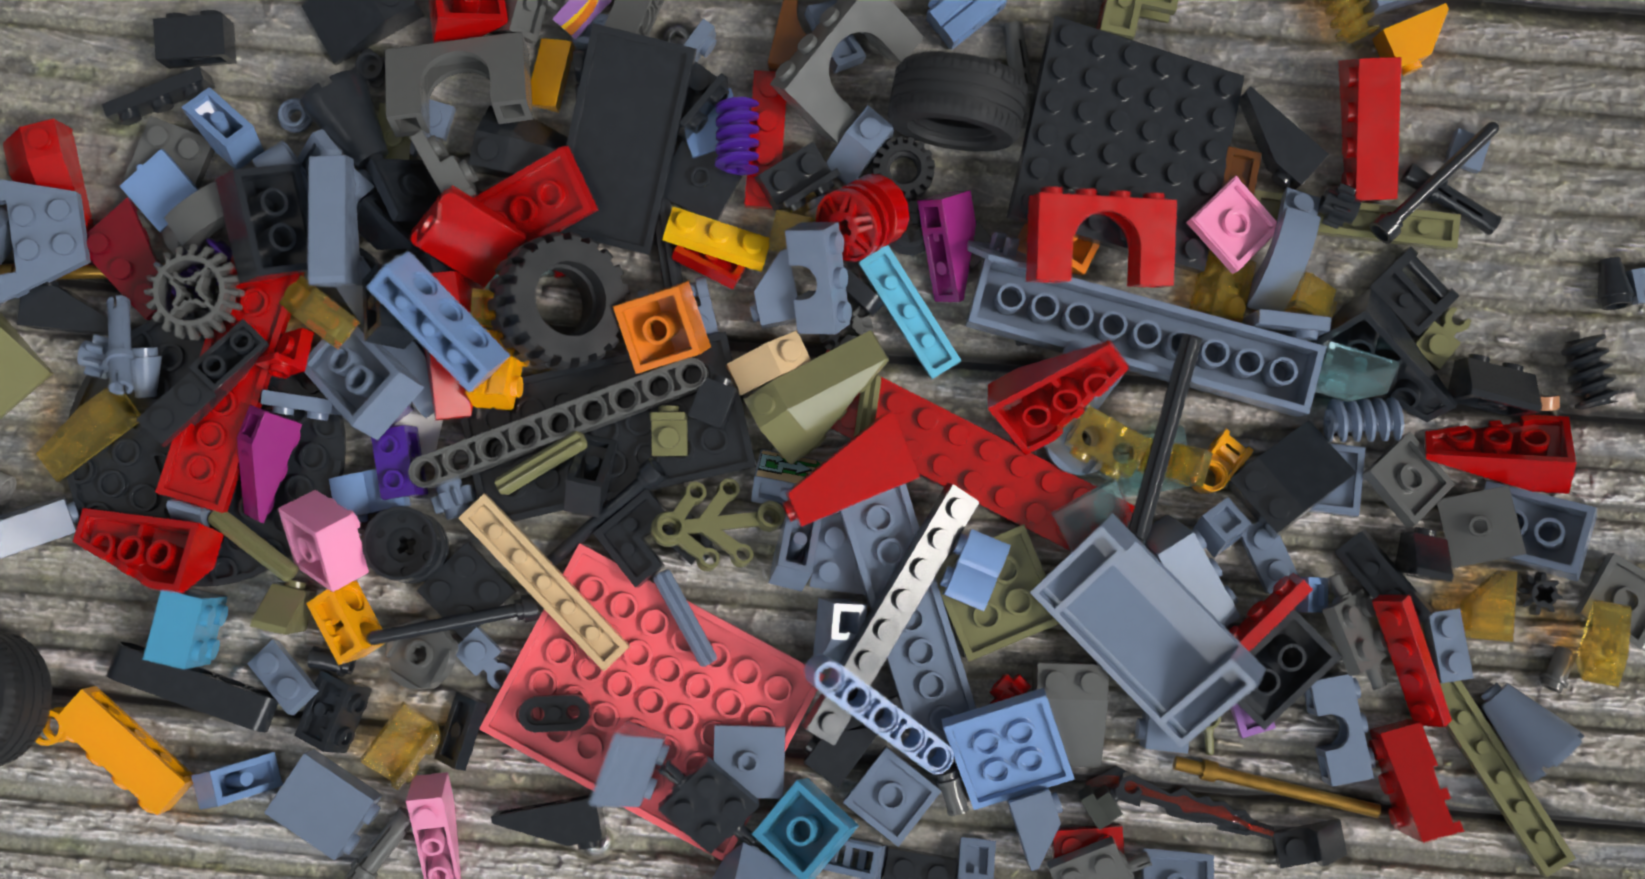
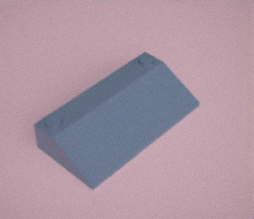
M1113 513L1030 592L1180 748L1184 747L1257 687L1266 671L1264 666Z

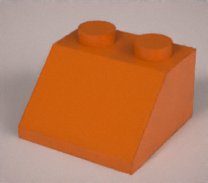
M689 281L613 306L636 374L702 354L711 348Z

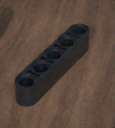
M124 641L118 642L106 674L108 678L258 732H268L278 706L277 700L270 692L201 667L181 669L143 660L146 647Z

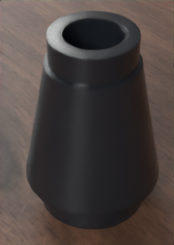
M1610 257L1600 260L1597 302L1602 303L1603 310H1619L1631 306L1632 298L1635 294L1621 258Z

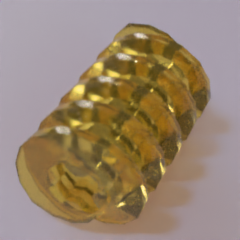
M1319 0L1321 4H1330L1324 11L1327 17L1336 16L1329 25L1332 29H1341L1335 35V39L1338 42L1347 41L1346 44L1352 43L1381 28L1380 24L1368 25V21L1376 15L1374 11L1365 13L1362 11L1370 3L1369 0Z

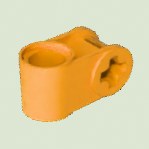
M1227 428L1223 429L1209 445L1204 456L1192 469L1189 479L1191 487L1200 494H1209L1221 490L1245 464L1254 450L1250 446L1245 448L1230 436V431ZM1204 469H1209L1215 474L1216 481L1213 486H1208L1203 482L1202 472Z

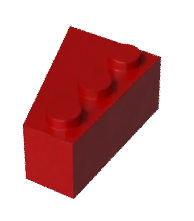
M1405 719L1370 729L1372 740H1369V747L1374 753L1375 760L1379 761L1382 772L1378 776L1379 783L1384 794L1389 796L1392 808L1388 809V813L1394 828L1421 843L1465 832L1461 821L1453 822L1445 800L1451 799L1447 787L1442 789L1439 787L1434 770L1438 763L1422 723L1412 719Z

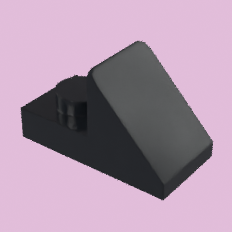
M1340 819L1270 831L1276 863L1280 869L1314 862L1325 867L1347 855Z

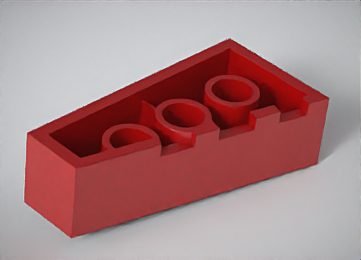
M1402 57L1359 58L1338 61L1344 165L1341 183L1355 188L1354 196L1359 200H1391L1398 198Z

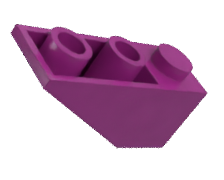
M250 405L237 436L244 514L258 522L264 523L267 514L273 509L275 503L274 496L278 485L286 476L287 463L291 452L299 443L302 424L288 417Z

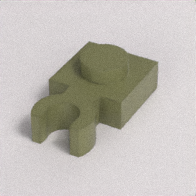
M1456 307L1445 310L1440 318L1441 325L1434 321L1414 341L1435 371L1442 368L1461 344L1454 335L1465 331L1471 324L1469 318L1463 319L1458 326L1452 322V316L1457 311Z

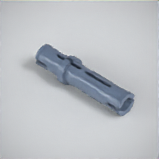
M116 295V306L114 305L113 296L109 297L106 301L109 351L105 354V363L109 367V391L114 394L124 395L123 384L126 385L127 394L134 389L132 367L135 365L136 356L131 350V301L128 297Z

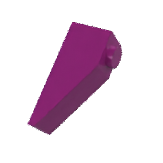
M971 190L944 192L917 201L935 302L964 301L972 252L967 250L968 240L974 241L976 229Z

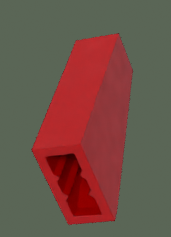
M887 412L879 416L785 492L788 500L782 503L790 522L796 520L798 526L802 527L920 477L894 412Z

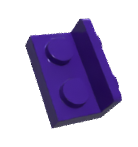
M407 425L391 427L378 440L371 437L381 499L390 500L401 497L428 495V488L419 487L412 483L408 472L412 461L422 456L418 427ZM423 467L421 475L423 480L426 481L425 470Z

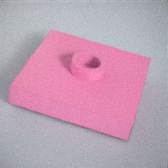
M1235 176L1186 223L1226 268L1234 274L1273 237L1277 221L1240 179Z

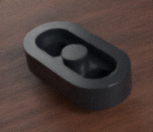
M579 694L533 696L523 702L519 709L521 725L526 730L534 733L575 731L586 725L591 717L590 703ZM575 705L579 708L580 714L577 718H573L568 714L569 706ZM535 707H540L544 710L543 719L539 720L533 716V709Z

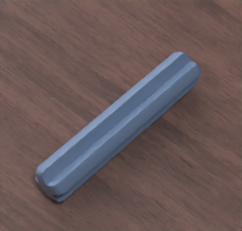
M670 570L658 573L653 577V581L699 665L705 667L713 663L717 659V655Z

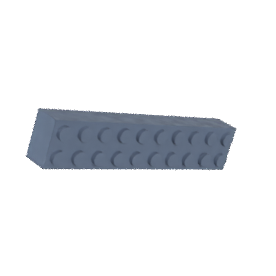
M986 258L982 261L965 327L1063 353L1064 348L1071 340H1078L1089 346L1110 340L1129 365L1127 371L1169 382L1181 336L1183 334L1195 335L1202 339L1189 388L1295 417L1310 413L1327 347L1073 277L1071 282L1060 284L1026 282V268L1014 267Z

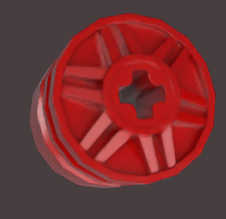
M867 174L825 195L818 204L815 219L816 222H839V231L844 238L843 260L857 262L902 236L907 229L909 209L902 190L891 179L881 174Z

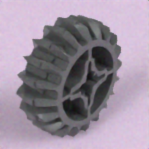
M192 244L188 251L182 246L176 247V257L169 252L163 253L165 265L158 262L153 263L154 268L159 272L156 276H146L147 280L154 284L153 288H147L143 291L146 295L154 297L146 306L148 309L157 310L152 318L155 322H164L162 326L164 331L169 333L174 331L175 336L181 339L188 335L190 340L198 341L201 334L204 338H213L214 329L221 333L225 332L224 320L231 323L236 322L235 316L230 313L232 309H243V306L235 302L236 297H243L246 294L245 291L235 288V286L240 284L238 275H233L236 271V266L231 262L226 263L227 256L219 252L215 255V250L211 247L206 246L201 250L200 246ZM205 265L201 272L196 271L189 278L180 275L181 272L189 267ZM217 280L219 283L218 300L214 297L213 288L217 283ZM186 285L196 287L195 290L199 293L198 295L205 301L194 298L195 295ZM172 286L176 290V298L173 303L171 301ZM200 307L210 310L207 315L200 319L184 320L189 313L193 314Z

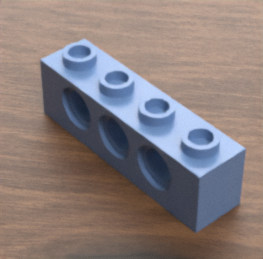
M409 251L386 264L367 287L469 393L491 377L510 357L508 352Z

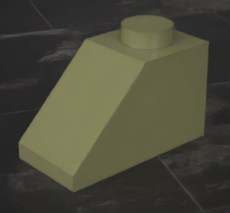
M292 579L285 583H272L254 614L250 627L283 635L306 631L311 614L306 603L315 598L316 590L306 588L307 582L298 579Z

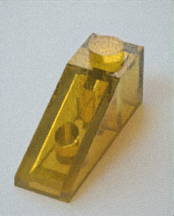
M105 388L79 407L36 455L54 480L60 482L137 425L139 422L136 419L141 414L125 393L124 395H118L110 392L109 388Z

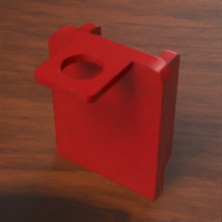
M454 185L443 191L411 232V242L415 246L484 288L496 275L495 269L500 261L506 260L507 254L520 246L526 239V234L517 229L514 223Z

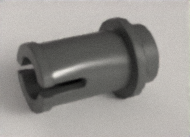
M1556 646L1546 672L1540 674L1542 679L1540 685L1551 691L1561 693L1563 688H1567L1569 685L1566 680L1576 658H1578V654L1568 648Z
M951 768L941 774H937L936 786L941 787L947 807V814L949 816H956L967 812L969 806L967 805L960 782L962 780L961 774H958L956 768Z

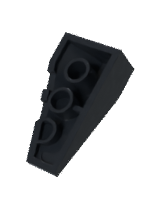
M490 105L475 131L469 165L477 173L506 179L558 148L566 146L568 137L535 118L533 120L499 124L493 107Z
M1372 288L1342 306L1331 318L1330 332L1318 336L1317 340H1311L1312 343L1327 346L1324 360L1333 369L1342 374L1346 371L1361 380V385L1369 390L1374 387L1387 396L1396 398L1402 409L1425 422L1439 417L1454 409L1457 405L1396 314Z

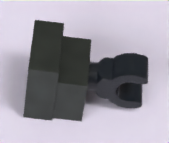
M1125 772L1120 775L1117 783L1110 790L1105 784L1093 791L1090 785L1078 791L1080 801L1099 830L1123 815L1117 803L1119 800L1122 801L1126 798L1135 799L1142 794L1140 786L1135 787L1133 790L1124 788L1125 783L1133 779L1131 772Z

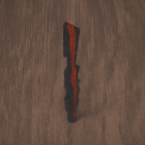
M1114 766L1088 780L1084 786L1090 785L1093 791L1106 784L1110 790L1117 783L1119 776L1128 771ZM1133 774V779L1127 781L1124 785V788L1127 790H1133L1135 787L1140 786L1142 794L1135 799L1126 798L1122 800L1123 802L1140 807L1141 800L1164 807L1166 814L1196 823L1218 825L1217 830L1245 836L1256 835L1271 840L1273 837L1274 826L1252 819L1244 809H1232L1225 801H1212L1209 795L1194 797L1183 787L1170 794Z

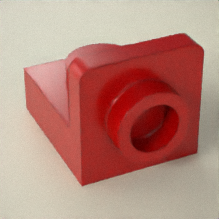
M302 327L284 333L277 343V352L258 357L256 365L267 369L268 374L277 378H289L290 375L304 372L314 332Z

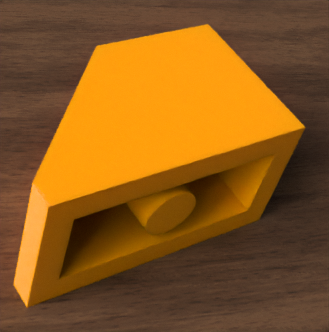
M1442 4L1383 29L1372 39L1380 58L1402 57V76L1422 68L1421 62L1432 54L1449 10L1447 4Z

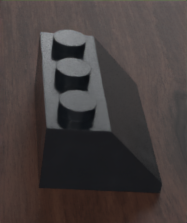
M299 163L236 169L216 178L215 182L239 283L270 280L307 272L309 203Z

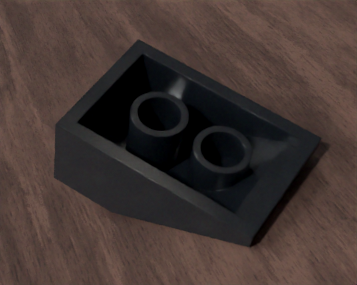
M307 0L302 5L304 12L336 66L360 53L363 49L371 47L425 16L416 0Z
M1308 420L1229 480L1227 487L1269 535L1275 539L1354 476L1356 471Z
M1293 609L1250 651L1264 666L1266 671L1258 686L1238 701L1237 704L1265 731L1334 666L1342 656Z

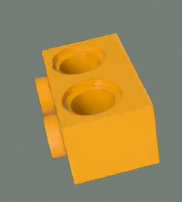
M357 580L348 583L334 592L326 589L306 603L338 665L363 658L385 644L370 645L366 640V636L370 631L380 630L382 627Z

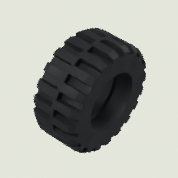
M560 232L549 233L514 248L507 254V259L500 261L496 267L495 272L499 276L491 279L488 289L490 292H494V298L487 300L488 311H494L496 317L495 320L491 321L494 331L500 330L503 337L499 340L506 349L513 347L515 349L513 356L521 362L530 360L531 367L560 371L596 362L605 357V351L613 350L619 343V339L616 336L621 335L622 332L613 306L626 302L625 295L630 294L629 286L622 283L620 276L624 272L620 264L614 266L610 261L613 255L606 248L599 251L597 249L599 245L597 241L589 237L581 240V236L578 233L568 232L563 235ZM548 270H556L570 278L576 285L582 299L581 320L574 332L569 335H563L551 329L544 322L537 308V285L541 276Z

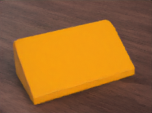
M541 39L531 79L532 107L559 113L573 59V50H575L572 41Z

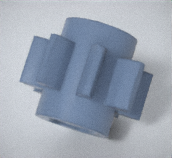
M94 334L93 341L85 340L80 345L77 361L80 366L86 367L84 370L85 375L108 379L109 367L105 363V354L109 351L108 337Z
M461 479L436 487L438 496L430 498L435 514L445 513L447 520L460 517L470 507L469 503L477 501L472 485L463 486Z

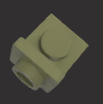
M658 406V412H650V420L652 421V456H688V414L679 412V406Z

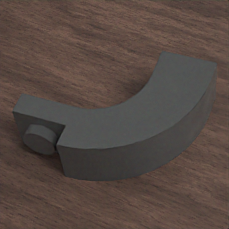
M215 181L185 198L164 217L168 225L161 232V235L175 257L176 247L182 246L187 251L192 244L201 247L205 239L226 226Z

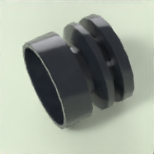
M407 506L391 507L379 512L368 523L363 535L362 552L367 564L378 575L405 584H420L432 578L447 561L449 556V538L445 528L434 517ZM408 540L417 542L413 546L415 551L413 554L405 552L409 548Z

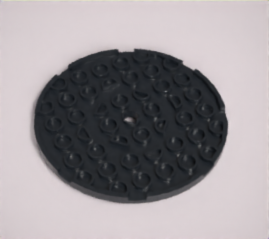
M210 310L195 311L193 314L189 313L184 320L200 319L207 315ZM154 320L131 331V348L158 347V355L162 356L156 397L136 398L134 390L127 394L126 385L124 384V395L114 394L108 388L109 376L108 379H102L86 375L72 404L65 434L68 435V460H65L67 481L80 516L83 508L171 519L166 504L168 500L174 498L155 493L171 442L166 447H163L136 419L191 371L189 366L199 358L205 341L202 334L198 341L190 340L188 335L181 339L175 336L174 331L170 333L162 329L164 322L159 323ZM305 372L290 375L289 378L271 376L267 388L270 391L327 399ZM262 404L261 409L272 412L273 406ZM294 409V415L279 414L301 423L302 427L300 429L299 443L292 450L287 463L286 476L280 481L275 493L273 509L267 514L264 523L258 522L244 514L241 476L239 475L228 512L288 559L292 557L278 508L314 490L328 498H332L329 479L343 476L345 467L346 432L342 415L329 414L328 421L306 418L307 411ZM211 524L209 525V528L214 529V530L220 532V531L217 530L215 527H213ZM224 535L214 569L193 586L208 587L239 583L258 577L270 570Z

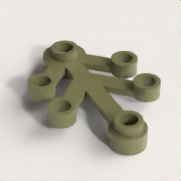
M726 478L717 487L716 496L702 515L696 519L684 520L692 507L699 505L707 494L706 488L702 483L692 482L684 490L683 499L673 512H662L654 518L651 523V534L654 540L662 546L672 547L678 545L697 559V566L702 571L710 572L719 564L720 556L715 549L703 547L689 535L701 533L730 554V560L734 566L742 568L747 566L753 559V550L746 544H740L723 532V530L759 527L763 531L772 532L783 523L785 512L783 507L777 502L767 501L756 512L718 516L725 505L733 501L740 491L739 484L734 479ZM723 486L731 487L733 494L725 493ZM690 490H697L700 493V498L692 497ZM763 515H769L772 518L773 523H767L763 519ZM662 527H671L673 530V534H665L662 530ZM736 552H744L747 560H740ZM703 555L711 556L714 563L711 565L706 564L703 560Z

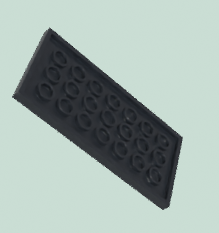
M726 331L707 335L711 348L702 354L690 358H696L703 362L709 372L710 379H712L713 374H717L732 380L725 366L733 361ZM628 353L591 362L585 366L522 377L523 393L520 398L515 399L512 410H502L494 407L492 409L476 408L473 406L471 417L460 418L465 439L474 437L666 365L636 374ZM696 366L688 367L684 371L683 379L688 384H695L701 379L702 371ZM663 378L654 380L651 384V393L654 396L664 395L668 391V381ZM626 390L619 395L618 404L620 408L626 409L635 403L634 392ZM697 392L660 406H679V412L689 414ZM739 394L736 396L724 430L694 420L688 416V456H652V421L650 420V412H658V407L585 433L617 441V449L605 501L612 500L637 478L636 473L639 472V466L649 457L657 461L668 476L666 481L657 488L652 487L651 491L757 467ZM593 402L586 407L585 415L589 421L597 420L601 416L602 406L600 403ZM565 414L558 415L553 420L554 431L562 433L568 428L569 419ZM525 427L520 432V441L523 445H529L535 440L536 434L533 427ZM496 438L488 443L487 453L492 458L498 456L502 451V443ZM543 449L473 474L477 498L479 499L483 494H487L513 522L564 511L566 479L575 455L509 495L499 493L495 485V479Z

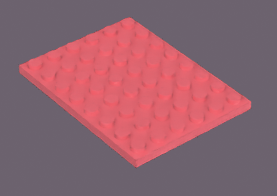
M579 543L563 575L630 644V647L608 669L603 671L551 615L543 609L479 730L594 791L614 733L627 721L666 734L664 744L670 747L665 762L670 760L674 766L685 773L695 768L706 756L712 760L714 759L715 724L785 726L786 751L818 689L806 680L804 675L806 664L687 600L717 655V659L713 663L701 667L656 584L648 580L639 588H635L614 560ZM822 672L819 675L820 682H822L825 677V674ZM579 694L585 697L591 706L589 721L582 728L575 731L534 733L526 730L519 721L521 705L533 696ZM571 705L568 708V714L573 718H577L580 710L577 706ZM535 707L533 709V716L539 720L543 719L544 710L540 707ZM656 764L652 778L658 781L651 800L644 798L640 807L623 808L708 853L658 811L659 803L671 792L674 784L659 773L662 766ZM751 815L746 819L744 823L745 826L748 820L750 819ZM733 835L726 839L710 855L722 861L734 849L738 838Z

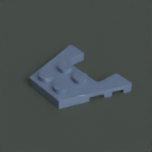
M0 179V205L7 204L16 272L0 274V304L14 297L20 298L30 293L29 290L45 282L50 283L91 263L87 247V232L81 194L76 191Z

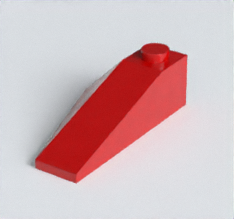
M56 119L19 127L2 143L11 179L14 182L76 191L81 194L86 232H89L94 227L72 128Z
M83 508L72 542L98 558L107 561L121 572L133 577L152 590L183 594L214 569L224 534L198 522Z

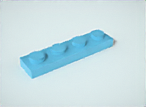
M889 245L858 262L859 267L878 297L884 302L885 308L931 380L962 361Z

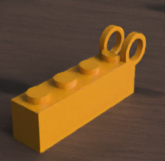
M97 686L81 689L66 707L50 709L47 723L43 729V733L48 739L40 735L35 741L44 746L67 740L77 743L86 751L85 755L90 762L100 767L103 766L112 775L111 779L118 787L129 790L138 798L137 803L142 809L156 815L169 811L193 785L191 775L194 774ZM52 717H54L59 724V731L57 735L54 734L50 728V721Z

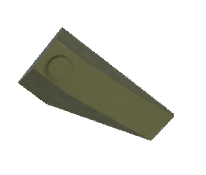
M870 330L772 380L744 399L759 429L785 460L792 465L822 444L827 437L825 434L837 419L841 420L847 413L846 408L858 393L864 392L889 359L873 331Z

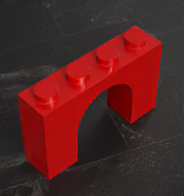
M1042 187L1041 192L1029 196L1026 282L1059 284L1071 282L1075 232L1084 219L1091 214H1097L1115 221L1126 236L1128 243L1127 287L1165 288L1174 286L1177 200H1166L1163 193H1143V198H1131V192L1110 191L1109 196H1097V190L1076 189L1075 194H1062L1063 188Z

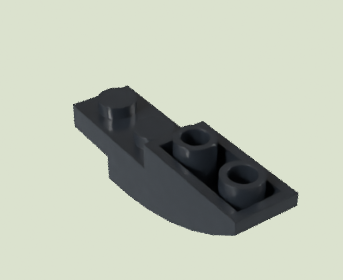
M242 319L189 366L191 371L136 420L163 447H166L191 423L194 426L199 423L225 398L257 362L258 357L262 356L269 343Z

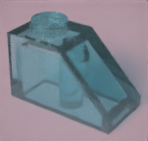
M1330 341L1322 362L1315 392L1347 402L1387 394L1398 369L1399 362Z

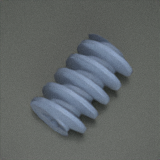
M1346 398L1343 402L1340 399H1331L1324 414V437L1328 442H1332L1334 432H1337L1340 442H1346L1348 432H1351L1354 442H1359L1362 432H1365L1367 440L1373 442L1376 432H1379L1381 440L1388 441L1390 431H1393L1395 440L1399 441L1404 430V416L1400 403L1396 398H1387L1385 401L1381 398H1373L1371 401L1367 398H1360L1357 402L1353 398Z

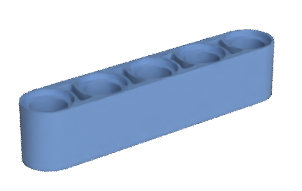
M816 655L807 661L804 668L806 680L828 698L929 772L941 774L950 768L953 762L952 749L890 701L828 656ZM826 667H830L831 674L829 678L820 682L819 675L821 671ZM857 687V696L852 701L847 702L848 692L852 688ZM884 707L883 717L878 721H874L875 712ZM910 727L909 737L901 741L902 732ZM937 747L935 756L927 760L929 751Z

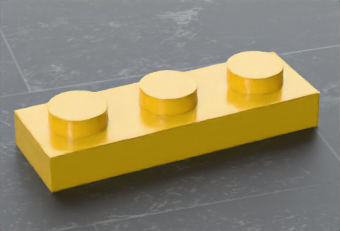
M673 206L662 240L762 272L772 238Z

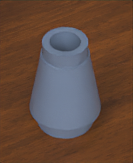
M158 347L131 348L136 356L135 365L132 367L135 397H156L162 356L158 355Z

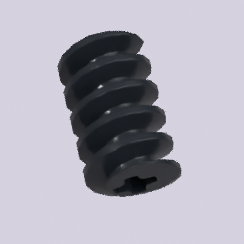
M1605 334L1564 342L1569 343L1570 346L1562 350L1561 355L1573 357L1564 367L1565 369L1577 371V373L1568 378V382L1580 383V386L1571 391L1572 396L1584 398V400L1575 404V409L1582 410L1618 402L1611 400V398L1620 393L1619 388L1607 386V384L1617 379L1616 375L1604 373L1606 369L1613 365V362L1600 359V357L1610 352L1609 348L1597 346V343L1606 338Z

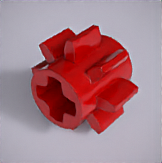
M1005 673L989 690V693L995 697L990 704L1028 693L1027 691L1032 686L1019 674L1012 678L1009 674Z

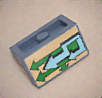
M762 449L754 476L751 501L762 504L767 501H774L783 507L782 502L788 500L785 492L824 462V460L802 457L791 465L779 452Z

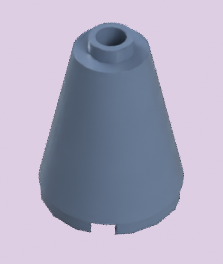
M1495 683L1481 695L1485 700L1481 705L1483 711L1522 774L1530 783L1546 775L1541 768L1545 767L1548 769L1553 765L1557 767L1583 742L1581 739L1585 738L1578 729L1508 683L1502 687Z

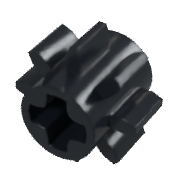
M1340 183L1339 186H1335L1334 190L1330 188L1325 189L1320 198L1318 213L1324 216L1322 224L1338 229L1339 226H1343V223L1349 225L1353 223L1361 206V200L1354 196L1355 188Z
M1536 572L1534 578L1530 575H1522L1523 583L1519 587L1513 588V591L1518 593L1520 599L1516 605L1518 607L1530 606L1529 613L1531 615H1539L1541 608L1546 612H1554L1553 604L1557 600L1563 599V596L1558 594L1556 588L1559 581H1546V572Z

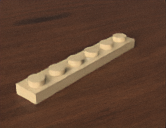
M483 494L459 517L461 522L603 671L608 669L630 647V644L487 494Z

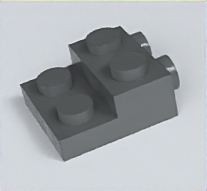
M420 131L410 137L441 193L449 189L451 185H454L473 198L479 195L478 188L474 183L479 178L475 170L469 165V161L466 162L465 159L461 160L453 155L445 159L449 156V152L440 137L437 138L435 135L432 136L424 131Z

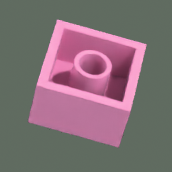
M317 490L278 508L294 564L305 574L331 592H334L369 573L366 559L362 552L363 543L360 541L357 530L360 528V523L352 510L345 509L337 504L333 498H328Z

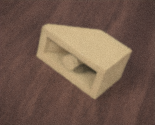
M796 330L763 344L725 366L735 388L738 390L739 397L762 388L772 380L811 361Z

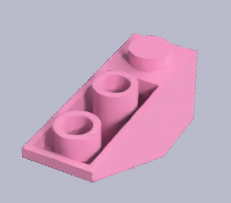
M445 772L413 776L406 804L424 879H461L455 803L449 774Z

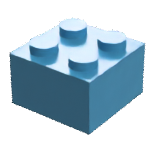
M189 588L183 594L160 591L143 660L181 669L211 664V660L216 658L220 647V641L217 640L219 628L223 626L228 616L227 596Z
M809 778L796 780L752 835L797 878L815 879L859 825Z

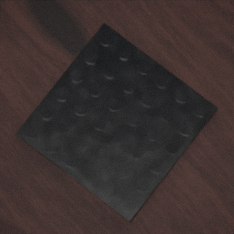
M1054 16L1049 23L1006 218L1028 224L1029 196L1041 192L1042 187L1063 188L1062 194H1075L1076 189L1097 190V196H1109L1110 191L1131 192V198H1143V193H1163L1164 199L1177 200L1175 267L1198 274L1204 272L1209 247L1186 222L1222 188L1227 165L1228 146L1231 145L1245 76ZM1091 214L1081 222L1075 232V238L1128 253V243L1123 230L1115 221L1106 216Z

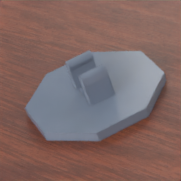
M994 232L991 243L968 240L967 250L976 255L1014 267L1026 268L1027 255L1017 251L1019 246L1018 238L1008 237L1005 247L1003 245L1007 234L1002 232Z

